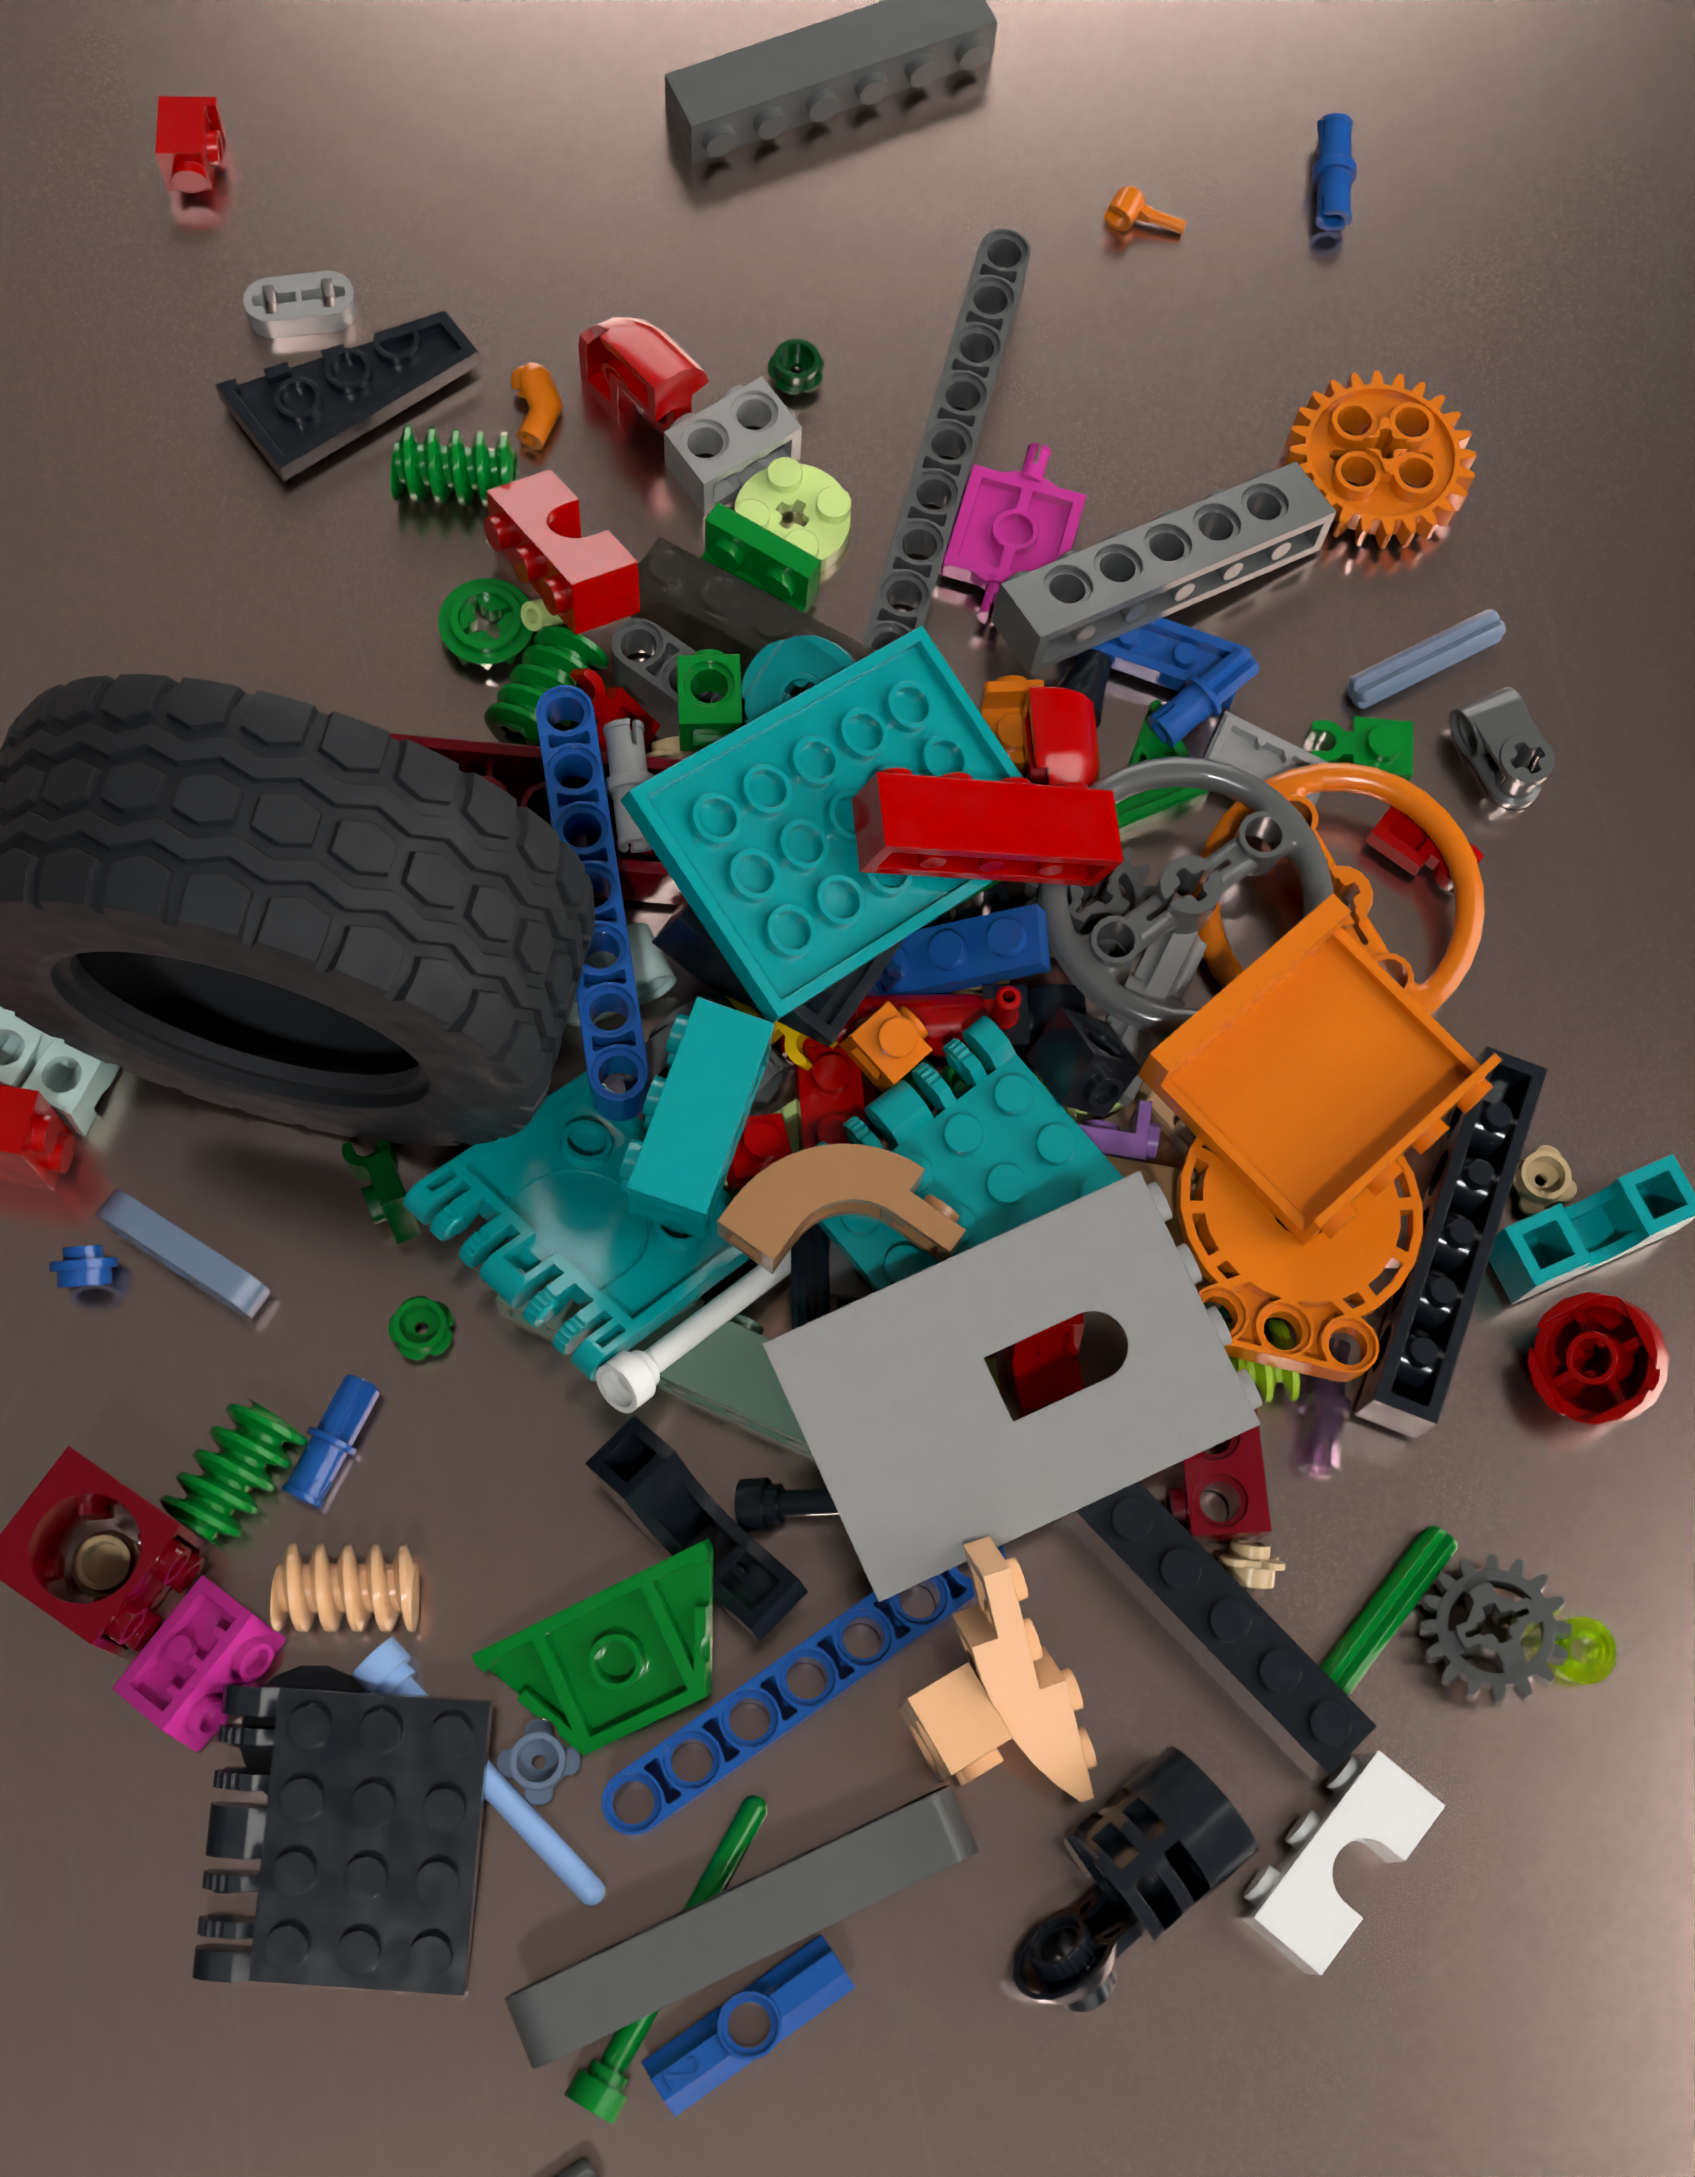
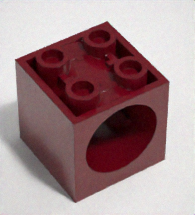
M68 1446L1 1532L0 1581L89 1644L123 1659L130 1649L135 1652L142 1649L155 1634L162 1621V1617L157 1613L172 1592L175 1590L177 1593H182L198 1576L205 1562V1559L200 1555L208 1544ZM115 1515L133 1516L140 1532L137 1533L140 1556L134 1572L127 1582L115 1593L98 1597L91 1603H75L65 1582V1561L72 1543L86 1527L98 1520L115 1518Z

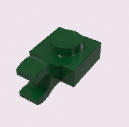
M377 1140V1149L372 1154L366 1156L357 1155L350 1142L344 1143L342 1145V1155L351 1175L360 1181L373 1183L361 1188V1191L375 1225L388 1220L397 1244L421 1236L422 1232L416 1218L403 1206L406 1192L396 1170V1153L392 1143Z

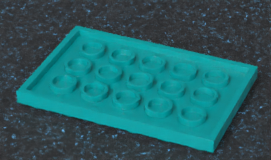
M923 626L914 629L632 788L620 800L766 1021L776 1022L995 881L864 873L859 871L852 798L876 772L888 768H906L912 771L913 775L936 777L947 773L961 772L971 775L972 779L987 781L1022 777Z

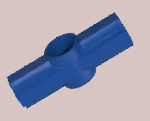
M819 1934L745 1988L730 1995L725 2002L641 2060V2063L673 2116L676 2117L754 2060L767 2055L778 2043L856 1987L823 1935ZM743 2003H756L762 2006L769 2016L767 2035L761 2042L754 2045L737 2043L730 2036L728 2030V2020L731 2012Z

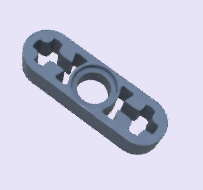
M117 1188L113 1190L95 1214L98 1220L122 1238L250 1320L271 1294V1291L251 1274Z

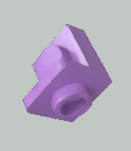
M1139 1099L1131 1115L1128 1132L1120 1131L1118 1125L1104 1120H1087L1082 1125L1078 1124L1104 1156L1140 1162L1155 1160L1161 1126L1160 1123L1150 1121L1152 1101Z

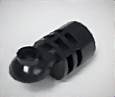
M1173 1746L1165 1748L1063 1839L1074 1861L1095 1888L1076 1905L1057 1911L1037 1924L1022 1941L1013 1961V1980L1019 1992L1040 2004L1063 2005L1066 2010L1072 2013H1085L1096 2009L1108 1999L1117 1983V1973L1113 1968V1964L1140 1938L1147 1944L1155 1946L1259 1851V1846L1253 1833L1233 1804L1200 1767Z

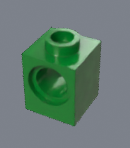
M705 649L696 651L691 655H677L680 751H700L742 727L740 654H725L718 650ZM704 692H715L723 696L720 701L715 703H704L696 699L699 694Z

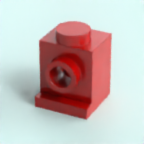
M158 96L155 155L166 190L188 193L213 191L214 167H222L223 144L227 143V133L217 96Z

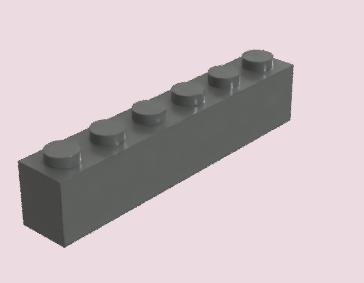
M883 0L666 73L665 112L691 163L710 157H721L731 150L762 139H773L785 131L811 122L825 121L837 113L864 104H875L884 97L913 87H924L936 79L962 70L976 69L993 58L998 21L986 0Z

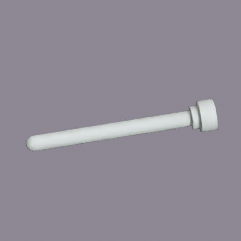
M791 1249L773 1274L762 1266L757 1265L645 1351H621L600 1366L596 1372V1381L606 1401L620 1412L632 1413L653 1397L656 1385L660 1381L661 1372L791 1273Z

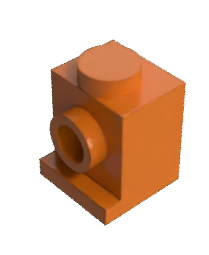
M886 1001L838 1044L880 1092L895 1085L932 1051L931 1047L923 1040L928 1035V1032L921 1021L906 1007L901 1006L897 1010L889 1001Z

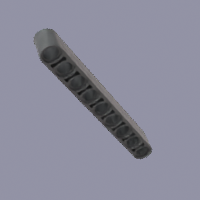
M999 228L992 230L980 242L863 636L861 659L920 626H923L925 630L927 628L942 576L945 556L971 475L1024 291L1030 259V245L1021 233L1013 229ZM969 360H977V361H979L980 363H978V362H971V361H969ZM960 407L967 409V411H959L954 408ZM945 455L955 459L944 460L938 456ZM934 504L942 509L931 510L922 505ZM913 553L921 554L928 559L914 560L907 555ZM898 603L906 604L914 610L908 612L898 611L892 605Z

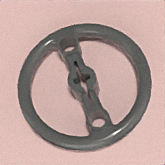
M1173 756L1144 760L1112 772L1096 781L1089 788L1113 790L1115 804L1130 796L1148 790L1168 787L1198 788L1219 793L1243 804L1253 811L1252 814L1248 815L1241 822L1231 841L1207 858L1196 855H1182L1171 860L1163 869L1152 897L1123 917L1108 916L1101 919L1094 926L1092 932L1085 935L1076 932L1071 920L1067 899L1068 885L1039 883V906L1046 913L1048 942L1054 957L1069 980L1092 1003L1112 1017L1137 1029L1167 1037L1201 1008L1174 1007L1153 1002L1130 992L1117 983L1116 979L1125 976L1131 969L1139 952L1167 932L1192 934L1200 931L1209 921L1223 892L1247 875L1261 876L1270 872L1276 863L1285 857L1294 860L1300 875L1304 894L1303 919L1333 893L1327 859L1317 836L1302 814L1280 792L1258 777L1232 765L1204 758ZM1257 836L1264 839L1269 844L1271 851L1260 852L1253 849L1248 844L1246 837ZM1201 889L1196 899L1191 895L1185 896L1190 892L1194 894ZM1176 892L1180 896H1185L1183 899L1177 898L1171 903ZM1103 939L1118 941L1124 946L1127 955L1116 958L1108 956L1101 951L1098 941Z

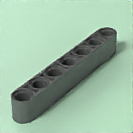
M948 1784L522 1987L506 1996L504 2000L531 2068L536 2069L562 2058L971 1857L980 1850L951 1785Z

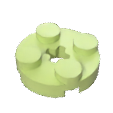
M781 457L773 460L767 469L757 472L748 479L737 495L735 512L820 559V572L831 567L845 551L850 536L851 498L848 492L826 472L810 465L799 464L793 458ZM788 511L799 512L803 515V520L807 524L804 527L799 524H793L789 529L781 526V514Z

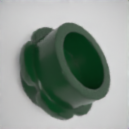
M794 338L782 342L768 362L770 378L775 379L776 387L786 394L810 393L817 389L823 380L821 371L824 369V361L817 348L811 342L804 339ZM791 369H801L802 371L800 373H793Z

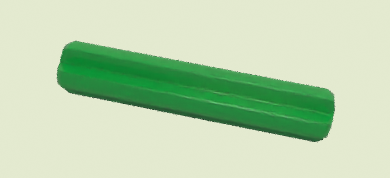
M1432 1524L1423 1529L1320 1667L1346 1695L1351 1694L1457 1551V1541L1439 1526Z

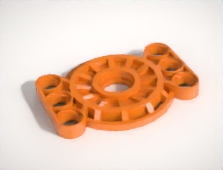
M1196 1137L1185 1153L1177 1179L1176 1214L1183 1241L1192 1252L1201 1274L1211 1284V1286L1202 1288L1198 1292L1203 1304L1216 1302L1223 1305L1232 1317V1328L1230 1331L1232 1343L1224 1347L1228 1356L1336 1382H1349L1360 1377L1376 1362L1379 1353V1340L1376 1333L1362 1317L1373 1313L1401 1287L1416 1262L1423 1235L1422 1200L1414 1172L1404 1155L1396 1160L1405 1169L1398 1176L1404 1197H1398L1394 1181L1376 1197L1366 1188L1351 1202L1358 1209L1359 1213L1335 1236L1329 1239L1323 1232H1320L1303 1246L1291 1232L1285 1230L1276 1221L1274 1215L1213 1152L1202 1147L1204 1143ZM1195 1167L1200 1177L1195 1190V1200L1190 1201V1181ZM1408 1215V1238L1405 1250L1397 1247L1396 1244L1401 1229V1217ZM1195 1224H1196V1226H1197V1230H1198L1200 1239H1199L1198 1236H1197ZM1384 1268L1397 1269L1387 1287L1375 1295L1369 1284L1383 1272ZM1348 1301L1357 1307L1352 1309L1346 1302ZM1272 1317L1287 1320L1296 1332L1297 1342L1295 1347L1289 1350H1280L1272 1346L1264 1334L1265 1321ZM1336 1332L1346 1333L1358 1342L1361 1348V1358L1358 1364L1345 1365L1338 1362L1332 1356L1329 1350L1331 1334Z

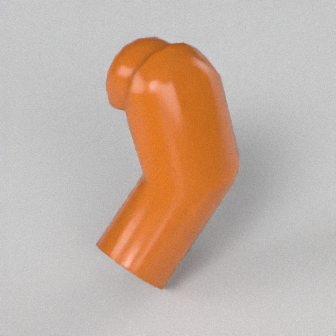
M530 362L525 366L517 367L511 376L512 389H519L517 395L520 398L526 399L530 408L516 436L526 447L533 450H541L562 412L563 402L550 371L538 363Z

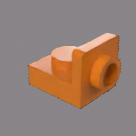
M1007 675L983 684L978 710L1020 773H1027L1022 713L1029 687H1044V681L1041 679L1027 680L1019 675Z

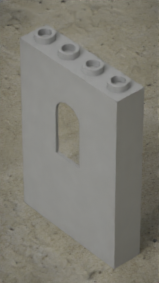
M1140 1171L762 1344L878 1602L966 1562L964 1544L990 1536L996 1547H999L1261 1424L1254 1411L1262 1406L1259 1392L1246 1369L1243 1368L1237 1372L1235 1371L1224 1348L1232 1343L1228 1327L1215 1306L1205 1308L1194 1285L1202 1281V1275L1197 1262L1185 1243L1176 1247L1167 1229L1165 1221L1172 1219V1212L1166 1197L1157 1182L1154 1181L1146 1185ZM1084 1312L1104 1313L1112 1317L1121 1326L1127 1340V1354L1124 1363L1115 1374L1014 1422L1012 1421L984 1360L985 1357Z

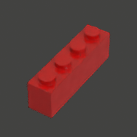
M888 768L876 772L852 798L859 871L864 873L1094 887L1124 862L1113 790L1090 789L1082 782H1065L1051 786L1031 784L1028 779L1023 777L987 781L972 779L971 775L961 772L947 773L936 777L913 775L912 771L906 768Z

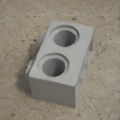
M761 376L745 386L737 385L730 388L717 402L696 414L688 413L678 418L664 432L665 465L702 514L706 515L711 512L717 502L725 504L737 497L748 479L757 472L767 469L773 460L781 457H790L799 461L802 427ZM747 426H759V427H761L762 429H759V430H750V429H747V428H745V427H747ZM708 453L714 455V457L700 458L696 455Z

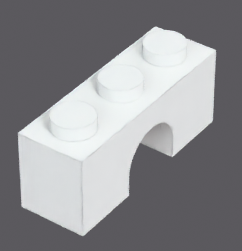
M1380 1750L1362 1754L1359 1759L1350 1754L1338 1766L1326 1784L1333 1791V1794L1318 1814L1310 1808L1297 1820L1285 1838V1841L1292 1846L1291 1850L1277 1868H1274L1270 1863L1264 1866L1249 1884L1243 1895L1250 1902V1905L1240 1918L1305 1974L1322 1976L1363 1919L1362 1916L1342 1900L1334 1886L1333 1864L1339 1851L1348 1843L1355 1841L1370 1848L1387 1863L1405 1862L1445 1807L1441 1801Z

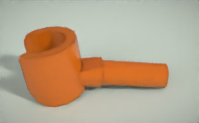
M1125 186L1118 190L1104 214L1106 224L1122 232L1128 231L1136 219L1180 235L1183 233L1186 225L1185 220L1146 205L1144 195L1133 186Z

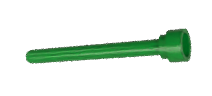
M749 1795L742 1801L682 1911L726 1890L767 1815L768 1806L761 1796ZM659 2010L615 2031L600 2060L592 2058L586 2070L578 2068L564 2095L614 2125L628 2099V2096L623 2094L629 2082V2079L624 2077V2074Z

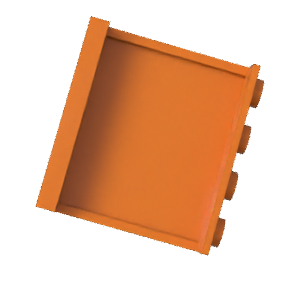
M1334 893L1150 1052L1138 1074L1156 1095L1303 1246L1320 1231L1329 1239L1335 1236L1359 1213L1358 1209L1351 1202L1366 1188L1376 1197L1405 1170L1396 1160L1410 1147H1413L1420 1155L1430 1148L1450 1128L1442 1118L1455 1106L1464 1114L1472 1109L1494 1087L1486 1077L1502 1061L1494 1053L1485 1063L1480 1065L1341 927L1351 913V910Z

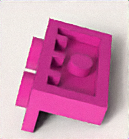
M201 1575L112 1689L161 1731L193 1751L198 1752L219 1731L220 1724L223 1725L227 1721L229 1714L221 1713L224 1683H254L269 1668L273 1657L285 1643V1637L279 1632L273 1631L271 1626L249 1611L215 1583Z

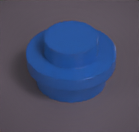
M103 1245L62 1248L63 1261L49 1262V1272L57 1273V1288L113 1284L112 1267H118V1257L104 1258Z

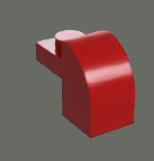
M1083 1313L1003 1349L1006 1388L1013 1422L1084 1389L1078 1359L1085 1325Z

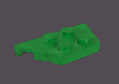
M710 1539L675 1554L472 1654L471 1657L474 1664L484 1673L492 1671L520 1695L517 1700L535 1716L551 1721L556 1727L558 1735L583 1756L707 1697L712 1693L714 1548Z

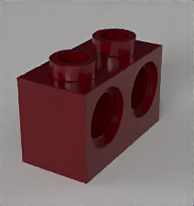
M1255 1409L1254 1411L1258 1417V1411ZM1259 1425L1222 1442L1220 1454L1212 1455L1202 1451L1171 1466L1173 1488H1167L1165 1491V1509L1200 1545L1230 1543V1540L1259 1541L1272 1532ZM1214 1490L1226 1498L1230 1509L1227 1521H1214L1205 1515L1200 1505L1202 1491Z

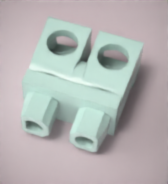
M0 1006V1084L39 1091L70 1130L86 1136L97 1116L94 1107L102 1093L109 1088L115 1079L120 1066L105 1063L64 1044L63 1039L51 1037L17 1018L15 1012L3 1009Z

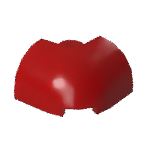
M612 317L588 328L580 334L578 350L581 379L618 416L637 404L665 432L678 418L692 413V395L709 383L706 372L667 333L644 319Z
M1029 687L1022 713L1027 764L1025 778L1031 784L1056 786L1065 782H1082L1089 788L1100 777V759L1093 701L1083 693L1067 688Z

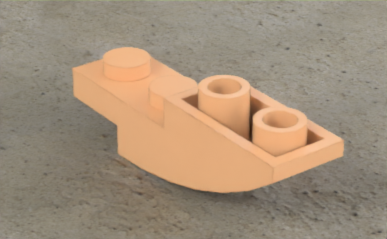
M990 1536L964 1544L963 1547L978 1605L953 1613L952 1617L962 1648L973 1671L1009 1730L1013 1740L1030 1761L1054 1784L1081 1803L1093 1799L1094 1794L1088 1769L1097 1767L1096 1755L1083 1726L1077 1727L1074 1711L1083 1708L1081 1692L1071 1669L1059 1670L1045 1646L1041 1647L1037 1632L1030 1618H1022L1019 1601L1028 1598V1590L1019 1563L1015 1557L1005 1560Z

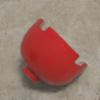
M1585 1292L1564 1298L1544 1313L1536 1326L1541 1329L1535 1338L1534 1349L1529 1348L1528 1366L1534 1388L1549 1408L1576 1422L1608 1426L1634 1419L1656 1402L1667 1382L1670 1356L1663 1332L1647 1312L1622 1297Z

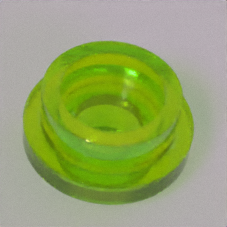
M1577 1616L1564 1620V1622L1572 1624V1632L1569 1638L1556 1640L1554 1643L1562 1646L1569 1654L1564 1665L1552 1664L1556 1672L1568 1682L1576 1685H1592L1606 1679L1614 1670L1617 1662V1645L1611 1632L1601 1622L1590 1617ZM1575 1639L1583 1641L1589 1648L1590 1657L1586 1664L1576 1661L1571 1653V1646Z

